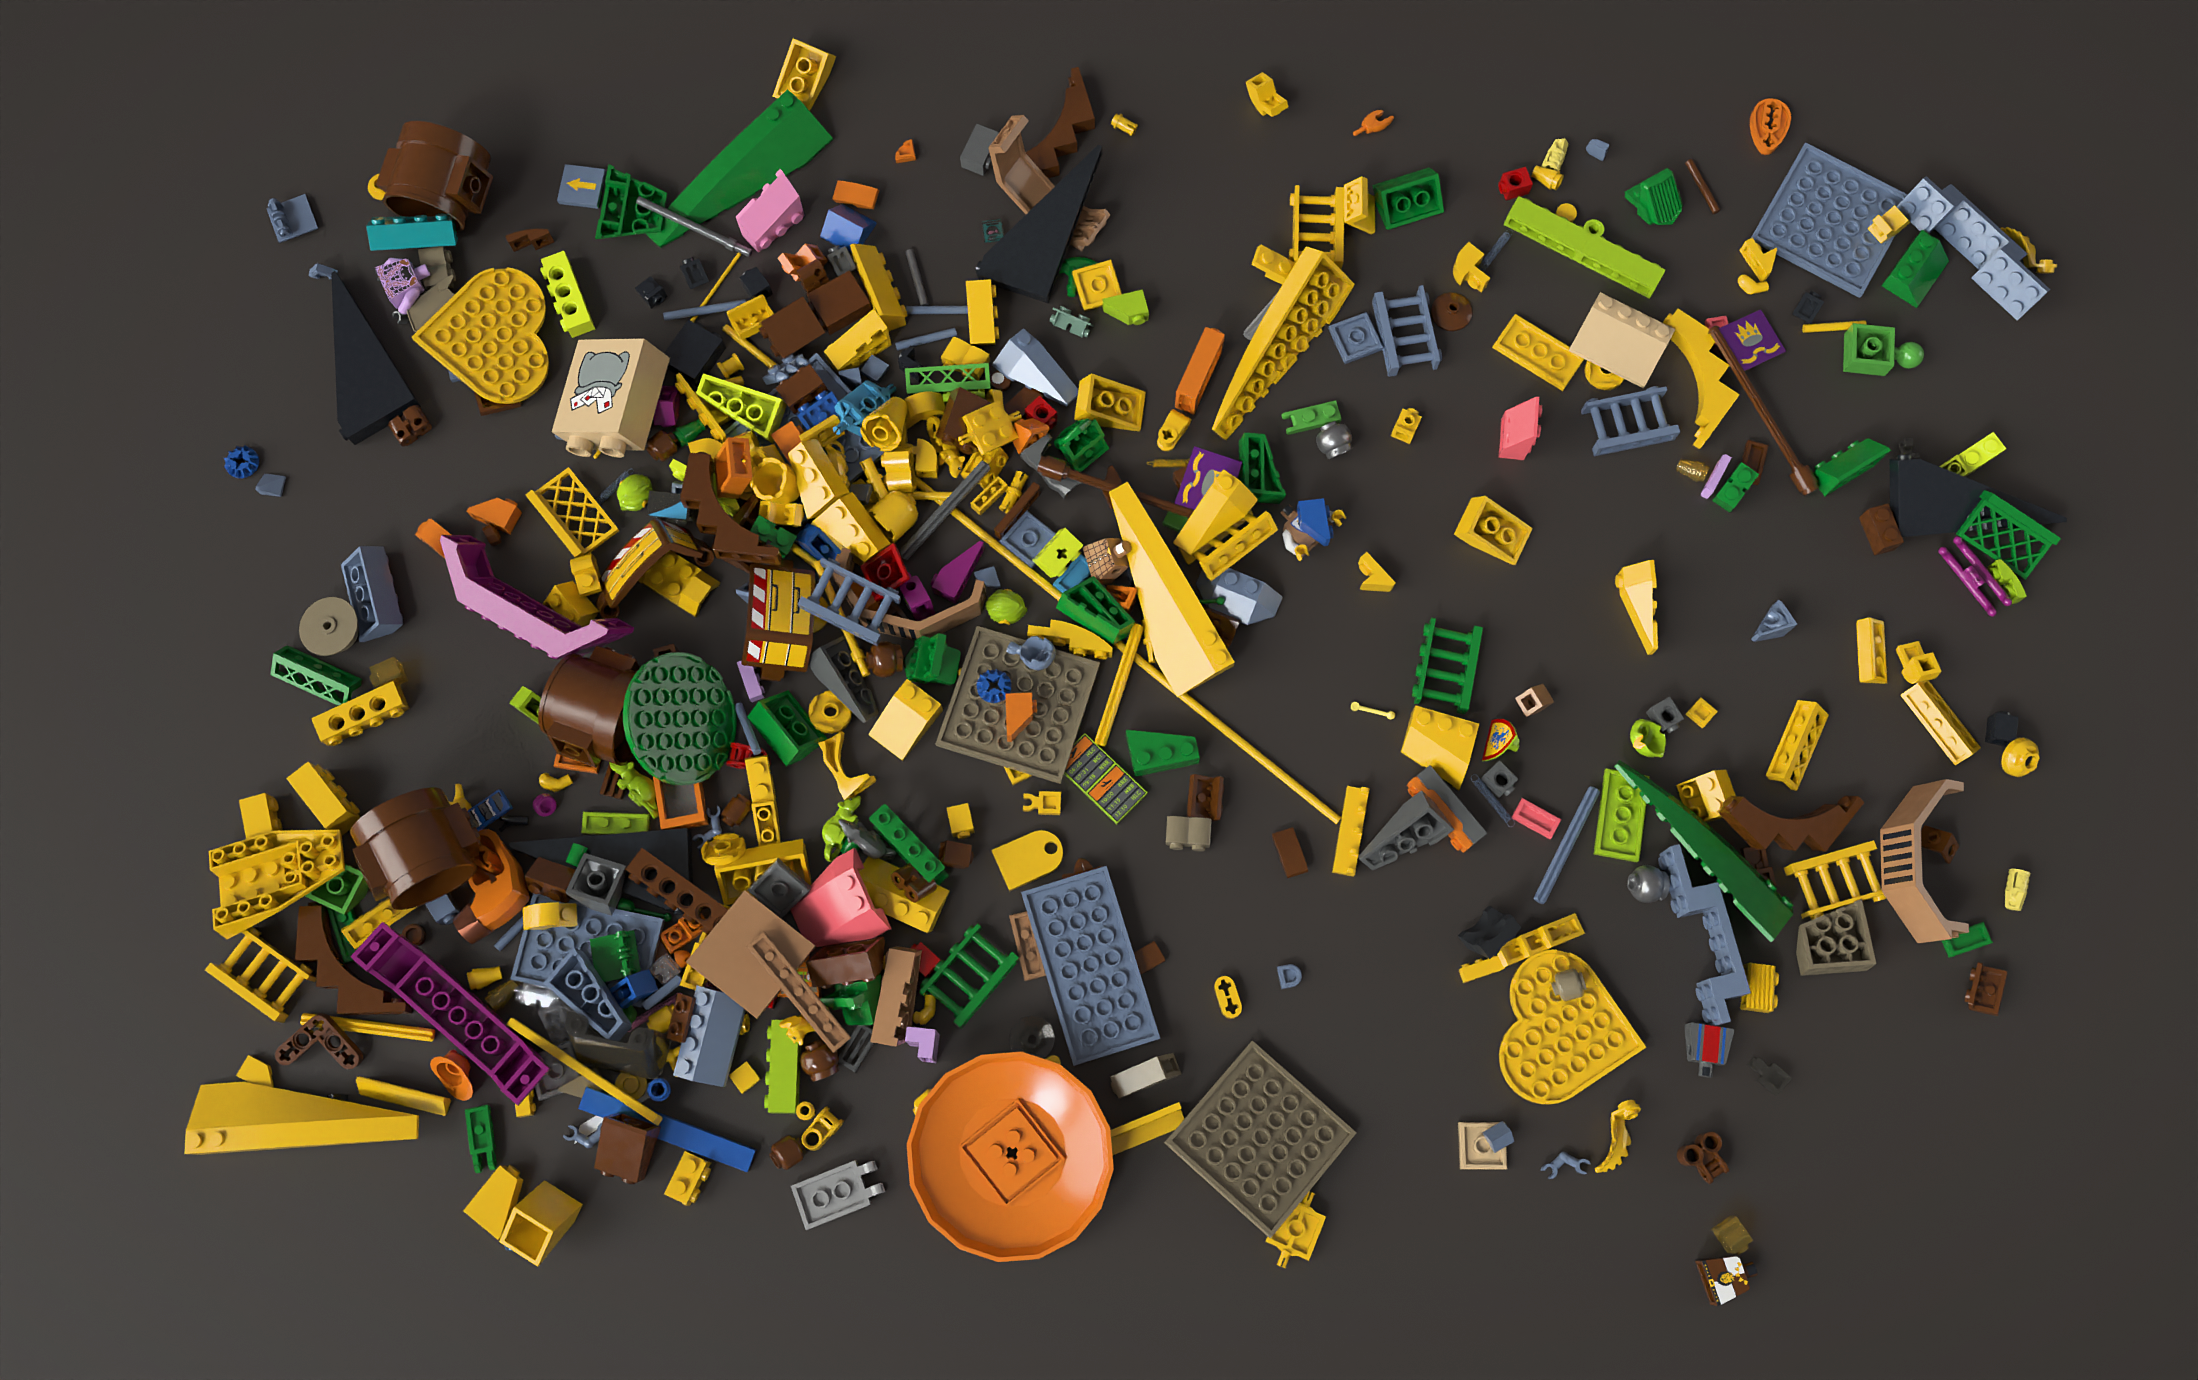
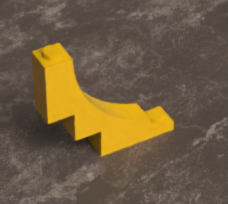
M1677 309L1673 315L1669 313L1663 323L1675 329L1670 340L1683 352L1696 378L1699 404L1695 423L1700 428L1694 435L1697 439L1693 445L1700 449L1740 394L1719 381L1730 365L1709 352L1715 344L1711 334H1708L1709 328L1680 309Z

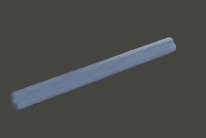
M1590 786L1587 789L1534 896L1536 902L1540 904L1546 903L1600 793L1597 788Z

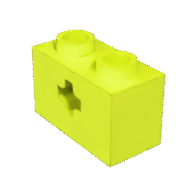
M1063 528L1052 537L1032 561L1050 578L1060 577L1067 570L1066 565L1070 560L1074 561L1081 554L1079 550L1083 547V544L1066 528ZM1059 550L1062 551V553L1060 554V556H1061L1062 558H1057V556H1058V552H1057V551H1059Z

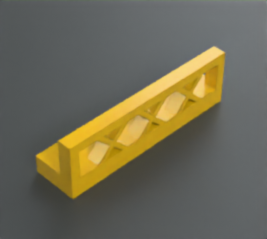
M1929 680L1919 682L1901 694V697L1954 765L1967 759L1981 748Z
M1797 700L1766 773V777L1769 780L1782 781L1791 790H1798L1829 716L1817 702ZM1817 714H1818V715H1819V719H1818V721H1817V723H1816V716H1817ZM1794 771V778L1791 780L1790 778Z
M1175 1103L1110 1130L1112 1155L1176 1130L1184 1120L1180 1103Z

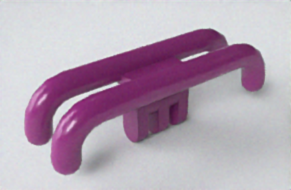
M1956 536L1953 542L1972 564L1964 570L1946 547L1939 548V554L1989 616H1995L1997 611L1978 588L1984 583L1988 584L2005 606L2012 604L2011 598L1960 536Z

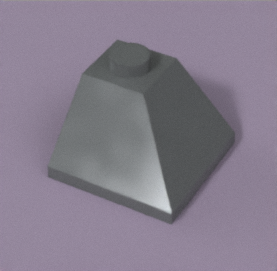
M584 853L569 883L566 894L591 910L612 916L622 894L625 869L627 867Z

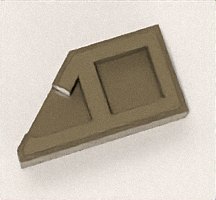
M597 1067L592 1069L594 1072L601 1076ZM582 1075L558 1088L559 1092L580 1098L583 1097L587 1086L599 1091L603 1089Z

